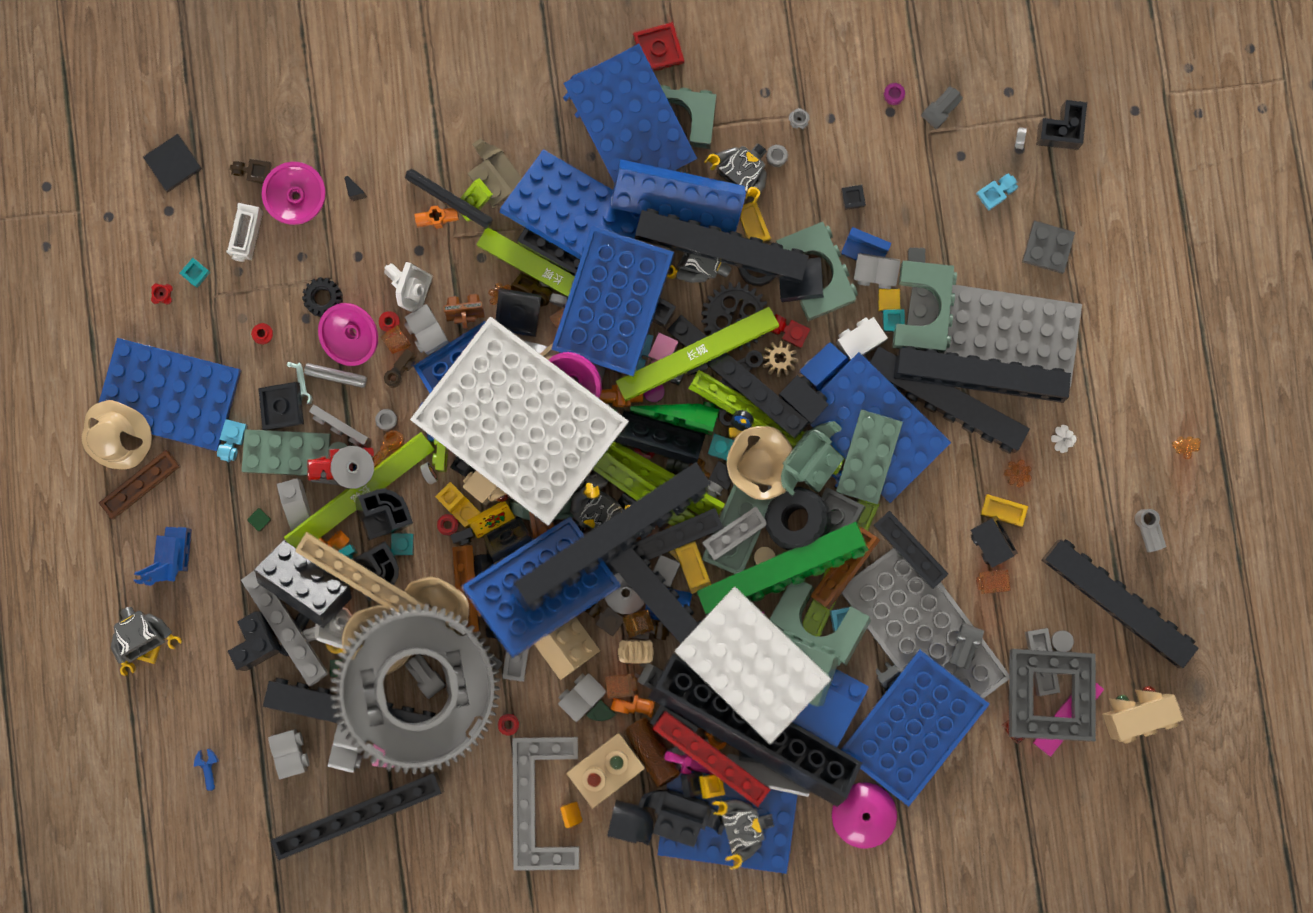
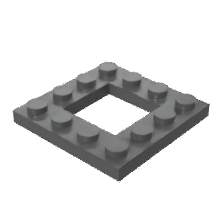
M1009 649V737L1096 741V654ZM1033 673L1072 675V718L1033 716Z

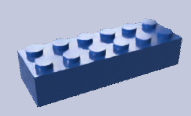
M620 159L611 197V208L641 214L642 210L654 209L659 212V215L667 217V214H672L680 217L679 220L688 222V220H694L701 223L700 226L707 228L709 226H716L721 228V231L729 233L730 231L736 232L746 192L743 185Z

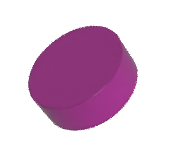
M898 83L889 84L884 90V100L890 105L900 104L905 97V89Z
M661 384L643 394L647 401L656 403L662 400L665 390Z

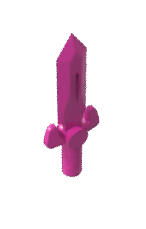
M672 752L665 753V760L682 765V774H690L691 770L712 774L686 753L685 755Z

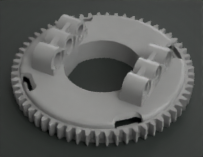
M408 604L406 611L400 605L399 612H396L394 608H390V615L382 611L383 618L381 619L375 614L374 623L368 619L367 623L369 626L367 628L360 625L362 632H353L356 636L355 640L348 638V641L351 643L350 647L342 646L347 652L345 654H338L343 660L342 662L335 661V664L340 666L339 670L332 671L338 675L337 678L331 679L332 682L337 683V686L330 688L331 691L336 692V695L331 696V699L337 700V703L333 704L332 708L339 709V711L334 713V716H341L342 718L337 721V724L345 725L340 731L342 733L349 732L345 739L350 740L353 738L354 740L350 745L352 747L359 745L358 753L365 750L363 756L365 759L372 755L371 763L374 764L378 759V766L382 767L384 763H387V770H391L394 765L395 772L397 773L401 767H403L405 774L408 773L409 768H411L413 774H416L417 768H420L421 773H425V767H428L433 772V765H436L441 770L442 762L450 766L449 759L452 758L455 762H458L456 755L459 754L463 758L465 757L463 750L466 749L472 752L469 745L472 743L478 746L475 740L476 737L484 739L480 732L481 730L489 731L484 725L485 723H493L488 718L489 715H496V713L491 711L492 707H498L493 702V699L500 698V696L494 694V691L500 690V687L494 686V683L500 681L499 678L494 677V674L499 673V670L492 669V666H495L497 662L489 660L494 656L493 653H486L490 646H482L486 639L478 640L477 638L481 633L477 631L473 634L472 631L475 627L471 625L467 628V620L460 623V615L453 619L454 613L452 611L446 616L445 608H442L437 613V606H433L432 610L429 611V605L425 604L423 610H421L420 604H416L415 610H412L411 604ZM445 621H448V622H449V623H448L449 626H451V627H453L454 629H456L457 631H459L462 635H463V634H465V635H464V636H459V635H458L457 633H455L453 630L447 628L446 625H445ZM364 640V645H363V646L361 647V649L358 651V653H357V655L355 656V658H354V659H351V658H353V656H354V654L356 653L357 649L360 647V645L363 643L362 641ZM412 654L432 656L443 665L442 669L447 683L446 690L449 694L442 710L433 718L420 723H407L394 718L387 710L383 689V680L389 668L399 659ZM475 717H483L482 720H477L474 727L468 733L471 736L469 739L466 736V730L470 727ZM370 740L376 746L382 748L385 751V754L379 751L378 749L374 748L369 743L365 745L364 742Z

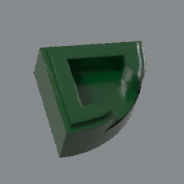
M602 700L586 714L588 718L595 721H606L616 715Z

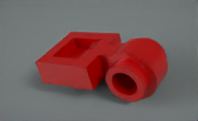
M775 314L779 327L770 332L776 335L784 332L782 340L801 349L810 328L793 320L787 326L785 323L786 319Z

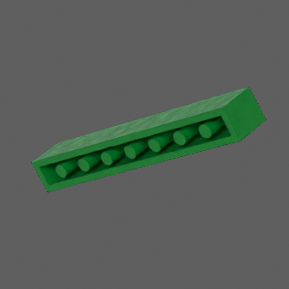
M854 522L819 537L815 542L805 547L794 548L700 589L697 593L705 614L708 616L734 587L750 602H758L763 600L765 595L772 592L774 594L779 593L792 583L797 585L804 582L806 577L821 575L829 567H839L852 557L853 559L860 558L869 549L858 524Z

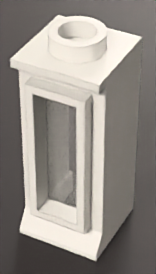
M238 203L229 247L226 251L232 256L233 260L244 262L245 259L252 260L263 214L259 207Z

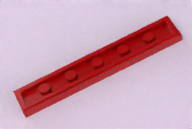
M667 711L662 714L652 728L755 806L759 807L771 790Z

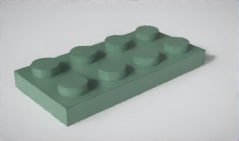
M861 409L836 492L878 505L903 421Z
M245 429L242 472L307 476V460L324 456L328 458L331 434Z
M734 484L720 516L723 527H726L754 507L758 508L765 519L768 505L773 498L767 500L754 499ZM761 529L715 561L706 549L702 560L733 574L744 571Z

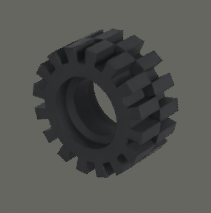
M319 277L318 280L313 279L311 284H306V290L303 289L304 296H302V300L304 301V306L313 315L320 318L330 307L343 303V294L340 288L328 278L323 279ZM320 290H327L330 293L331 298L326 305H318L315 302V295Z

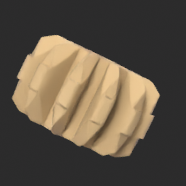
M780 341L777 348L776 344L772 342V350L769 348L764 349V352L768 355H763V361L768 362L763 364V368L771 367L768 372L769 375L775 370L777 371L776 377L779 378L781 371H783L785 376H788L787 368L791 371L795 370L794 365L791 363L798 362L797 358L792 357L797 352L796 350L788 351L791 344H787L786 348H783V341ZM780 355H782L784 357L783 361L785 362H780L779 364L776 363L775 361L777 358L774 357H779Z
M622 640L619 642L618 648L619 661L622 663H650L653 661L654 655L653 642L650 640Z

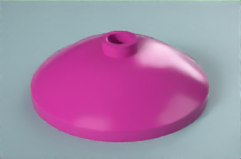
M286 162L275 167L267 175L262 186V201L266 210L274 219L288 225H299L312 220L321 211L326 198V189L322 177L314 168L302 162ZM297 193L300 194V198H299V199H297V200H294V199H293V196H294L295 194H297Z
M340 303L326 310L319 321L318 336L321 346L334 361L346 366H357L369 360L375 353L378 345L377 328L373 319L362 308L354 304Z
M571 352L559 353L549 359L552 364L572 379L576 376L578 378L577 383L597 398H600L602 390L601 379L598 371L588 359Z
M860 782L853 784L847 799L838 807L833 805L832 822L837 834L849 845L857 848H873L884 843L893 833L897 822V810L892 797L887 791L878 785ZM864 813H869L870 815L867 821L862 819Z

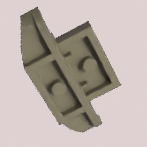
M480 138L472 145L484 162L468 172V176L473 182L479 178L493 194L488 203L494 208L509 197L522 177L501 149L486 143Z

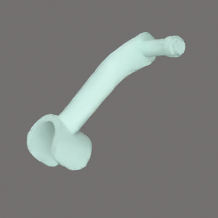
M288 362V367L296 368L297 379L300 382L301 400L304 396H308L307 405H310L313 398L307 393L302 365L300 363Z

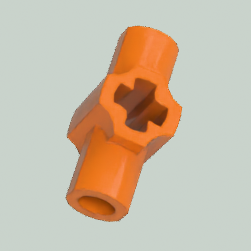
M438 205L431 206L428 212L415 214L417 228L433 225L438 229L443 228L447 222L459 220L458 211L453 208L440 209ZM439 213L441 217H439L438 221H435L432 217H435L434 214Z
M616 384L612 385V389H602L600 400L604 403H612V407H631L633 402H643V394L625 402Z

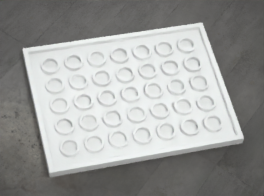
M491 316L410 419L548 526L629 422Z

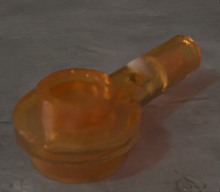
M391 430L384 435L383 445L372 458L374 467L390 451H395L402 447L405 439L400 432Z

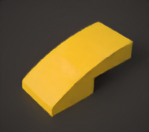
M451 482L435 496L466 529L470 527L467 520L481 513Z

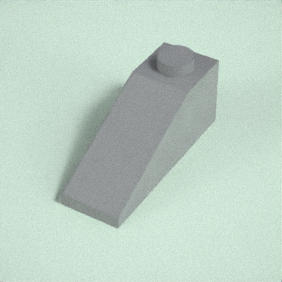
M298 478L277 484L281 503L291 531L311 516L303 481Z

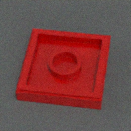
M673 22L633 33L635 44H640L653 72L685 62Z

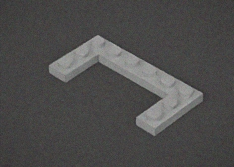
M578 737L513 738V870L579 869V846L536 847L535 760L578 759Z

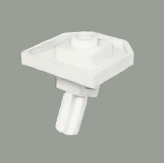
M409 262L405 263L403 272L394 264L386 265L384 273L393 281L391 284L396 288L397 305L409 312H414L422 307L433 276Z
M343 607L324 628L315 624V627L303 630L302 633L308 642L317 640L343 649V631L352 614L347 608Z

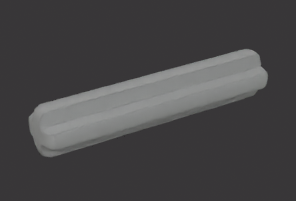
M307 363L304 369L306 375L364 388L367 383V377L310 363Z

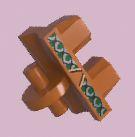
M478 294L467 296L468 303L460 304L459 297H448L447 305H444L446 320L454 321L455 324L462 323L463 329H468L469 322H476V318H484L485 312Z

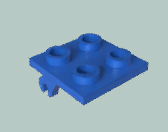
M157 535L154 564L136 571L134 575H140L141 578L139 580L134 579L133 581L136 584L144 583L148 586L159 581H175L178 574L177 559L181 550L180 538Z

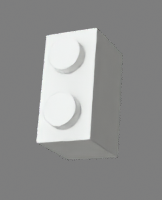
M866 317L856 324L857 328L850 331L847 329L838 335L840 339L837 340L836 344L849 361L858 352L865 355L888 339L874 317L870 320Z

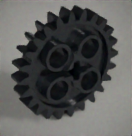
M729 282L728 289L721 285V292L713 290L715 297L707 296L710 304H703L707 311H702L701 315L707 318L703 319L701 323L708 325L704 332H711L710 335L724 329L716 325V321L719 318L726 319L728 322L726 327L730 326L732 322L731 315L735 314L741 299L743 300L739 312V318L741 319H737L736 322L749 317L743 311L746 306L753 307L755 313L763 310V307L767 305V301L760 302L763 295L756 296V288L751 292L748 291L749 284H746L744 289L741 288L740 282L737 283L736 288H733L731 282ZM726 299H732L735 302V306L727 308L723 302ZM757 338L751 340L756 345L758 344ZM749 341V342H747V343H745V344H743V345H746V347H747L748 349H750V348H751V344H750L751 341ZM743 345L738 347L740 351H742Z

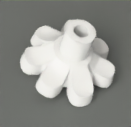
M1066 425L1056 427L1055 432L1057 435H1052L1051 437L1052 442H1057L1055 450L1061 453L1067 452L1068 447H1073L1077 440L1076 436L1073 435V431H1070Z

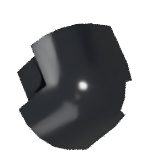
M387 488L360 495L355 500L359 521L363 524L368 541L396 533L413 524L403 497L394 491L387 490Z
M386 541L371 547L352 559L392 585L395 584L399 576L397 559ZM365 595L368 601L372 600V598Z
M616 800L607 836L637 844L638 841L645 843V845H650L654 828L653 817L646 807L639 808V804L635 805Z

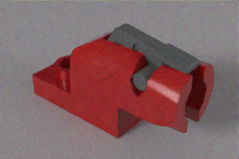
M363 448L371 457L374 456L373 448ZM340 449L328 450V458L324 456L307 460L308 480L316 483L339 485L332 477L330 466L334 454ZM353 463L349 465L350 471H353Z

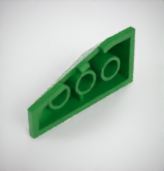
M704 402L703 405L696 403L631 406L630 412L712 436L719 409L715 408V404Z

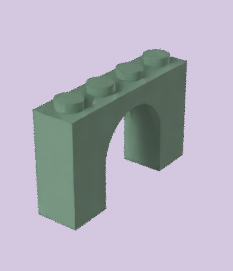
M661 85L669 104L682 106L691 116V147L710 149L717 94H712L713 92L708 90L692 92L689 88L673 90L669 86Z
M824 222L776 240V243L783 245V249L791 250L796 248L804 251L805 255H817L823 258L831 268L832 279L830 284L823 289L824 297L800 300L799 302L808 322L855 303V296L858 295L854 284L850 285L847 278L849 272L846 265H842L840 262V250L831 241V238H833L829 226L825 227Z
M902 261L898 285L919 287L930 291L937 299L939 312L936 320L929 325L896 324L892 348L900 349L904 348V346L916 347V350L934 349L942 354L946 351V348H950L951 336L948 335V327H952L953 314H950V306H954L955 293H952V285H956L957 272H954V266Z
M806 582L788 585L769 620L781 631L795 634V639L802 641L805 638L815 642L814 646L822 649V646L834 649V654L840 656L838 666L841 663L847 666L871 622L870 616L850 606L842 623L834 633L824 637L813 636L803 628L802 613L815 589Z
M782 631L831 678L828 684L809 703L817 707L823 706L840 656L834 654L835 650L826 646H822V649L814 646L815 642L803 638L800 641L794 638L795 634Z

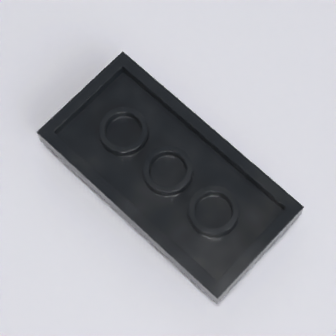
M624 410L622 417L629 422L614 442L683 461L687 464L698 462L706 434Z

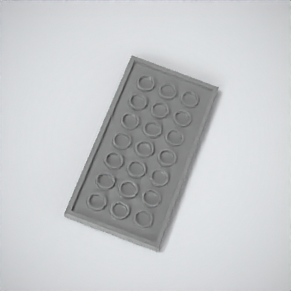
M952 285V293H955L954 306H950V314H953L952 327H948L951 344L950 348H946L943 354L954 352L958 353L961 357L974 355L982 360L999 359L1002 363L1008 364L1010 362H1020L1022 366L1029 367L1031 365H1041L1044 367L1043 369L1049 370L1061 368L1065 372L1071 373V388L1082 304ZM912 287L906 325H929L938 316L939 306L937 299L930 291L924 288Z
M894 548L854 576L841 593L851 607L870 616L871 622L867 629L900 673L920 649L982 698H985L1009 680V673L983 638L979 647L975 649L968 669L950 663L957 644V634L962 623L973 625L941 582L932 589Z

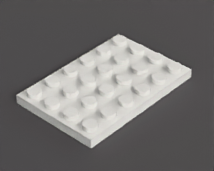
M736 587L725 596L675 650L699 676L770 744L831 680L823 670Z

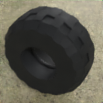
M803 487L794 488L795 493L793 496L786 491L774 497L770 501L765 513L766 530L771 539L779 547L787 551L798 547H805L815 542L819 537L828 534L831 528V515L825 501L817 493ZM798 509L807 510V524L801 530L790 531L788 527L790 515Z

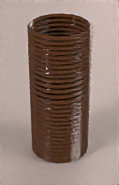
M643 718L625 729L624 733L646 770H648L647 772H649L652 780L659 788L673 781L681 772H679L680 770H678L675 762L665 760V753L668 752L667 749H665L656 731L652 729L653 727L648 718Z

